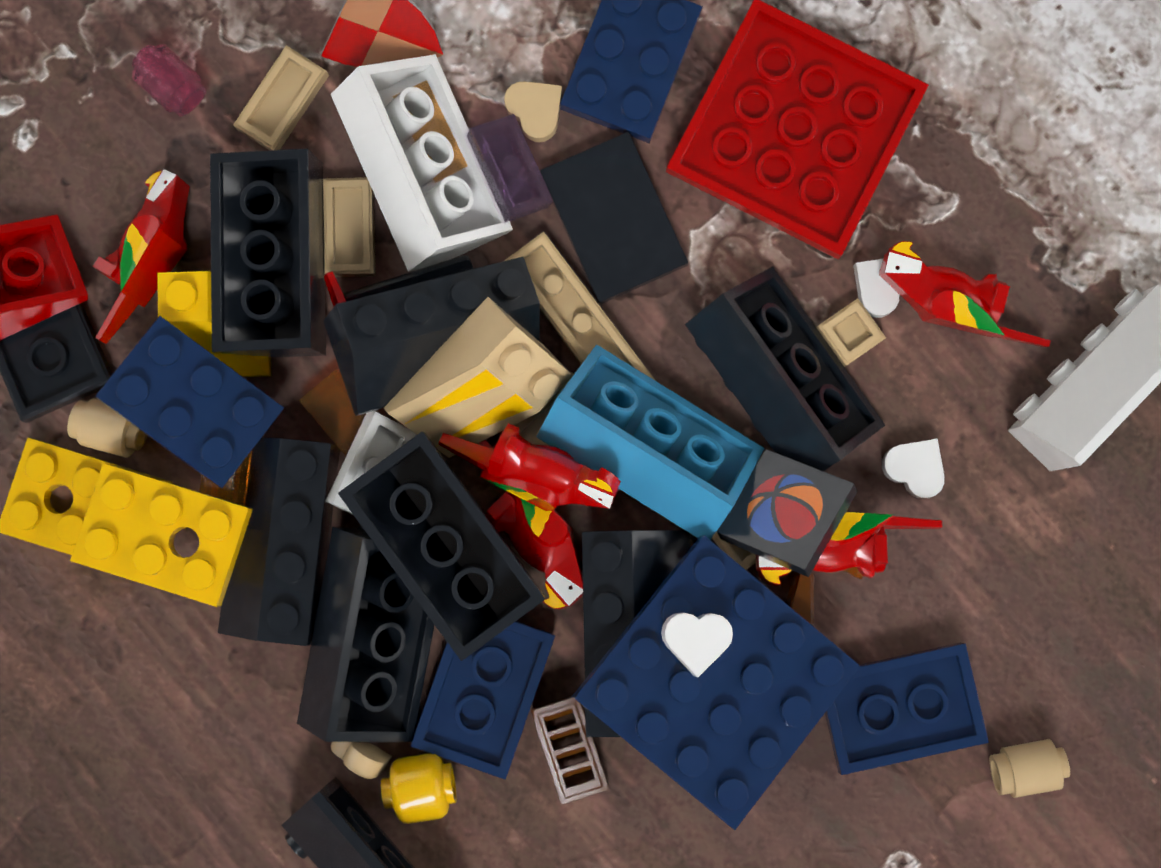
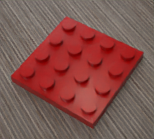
M754 0L667 165L666 173L839 260L929 84L761 0Z

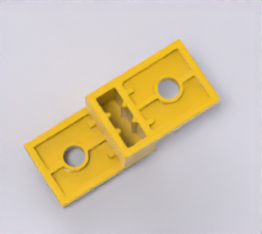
M27 437L0 517V533L72 555L71 562L208 605L221 607L253 509L172 484L173 482ZM65 485L73 494V503L66 512L60 514L52 508L50 497L57 487ZM189 527L197 533L199 547L192 556L183 557L175 550L174 538L180 530Z

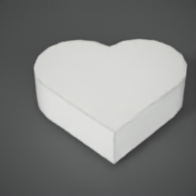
M883 259L857 262L853 265L858 299L873 318H882L889 315L899 303L900 295L879 276Z
M938 439L902 444L890 448L882 458L884 475L895 483H904L906 490L916 498L926 499L937 495L944 485V471Z
M683 612L675 613L666 619L661 631L662 640L667 648L695 677H699L729 647L733 637L732 627L728 620L721 615L712 613L702 614L699 617Z

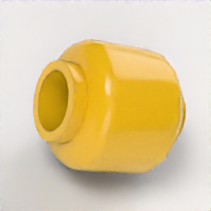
M431 753L396 759L391 764L390 777L381 779V795L384 808H394L397 818L404 824L443 818L448 813L449 805L457 802L456 782L451 762L444 763L440 756Z

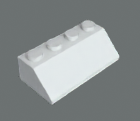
M436 54L358 66L330 94L408 272L451 260L513 230Z
M1155 285L1141 293L1134 289L1127 294L1114 308L1119 314L1108 327L1102 323L1092 330L1080 344L1086 350L1074 362L1069 358L1063 361L1047 377V380L1052 385L1040 397L1035 393L1029 396L1014 411L1013 415L1018 420L1008 431L1049 471L1081 466L1161 383L1160 285Z

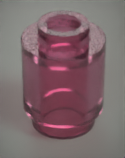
M159 44L155 47L148 45L141 49L133 59V81L167 112L174 111L178 116L183 117L192 112L203 100L206 88L200 83L201 77L166 44Z

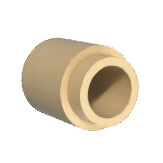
M92 398L89 401L79 400L69 415L68 435L71 438L77 439L81 446L127 458L135 450H140L147 438L144 432L96 398Z
M1050 739L1002 747L1000 753L990 755L989 757L992 780L999 795L1010 794L1013 798L1061 790L1064 786V778L1070 777V766L1066 752L1062 747L1056 748Z

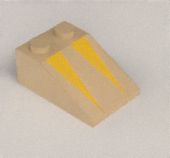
M487 297L389 401L384 409L389 415L418 435L422 431L426 432L437 449L450 458L456 454L438 445L443 433L477 444L503 431L508 423L515 425L539 413L573 375L541 342Z

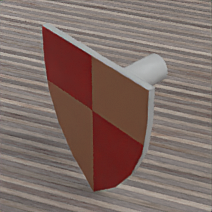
M345 0L321 52V56L353 67L434 54L438 58L443 55L434 27L422 10L411 0Z

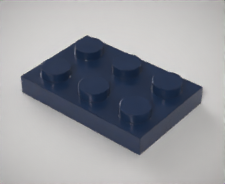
M601 0L561 100L560 110L623 134L629 132L631 137L650 144L700 18L703 6L687 0Z
M161 316L158 317L96 395L98 400L221 489H223L284 409V407Z
M515 621L463 661L459 659L447 643L411 747L436 754L442 758L506 780L556 635Z
M961 642L861 664V667L825 712L838 773L841 775L989 743L966 643Z

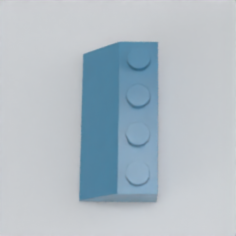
M597 344L556 398L536 436L546 444L568 452L575 461L588 468L599 471L602 467L610 471L621 481L620 490L695 537L699 538V536L705 535L709 540H711L734 507L765 449Z

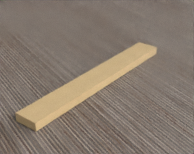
M544 232L505 259L507 261L524 256L540 302L541 312L580 364L584 362L597 344L655 380ZM717 531L711 538L715 545L745 570L756 563V554L721 540Z

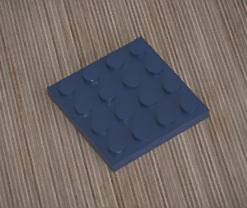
M705 535L699 536L572 697L733 830H736L861 666ZM683 612L692 614L695 617L707 613L717 614L727 619L732 627L733 637L731 644L699 677L693 676L662 640V626L666 619L675 613Z

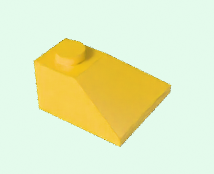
M210 271L157 273L158 317L164 318L242 377L271 376V357L212 352Z

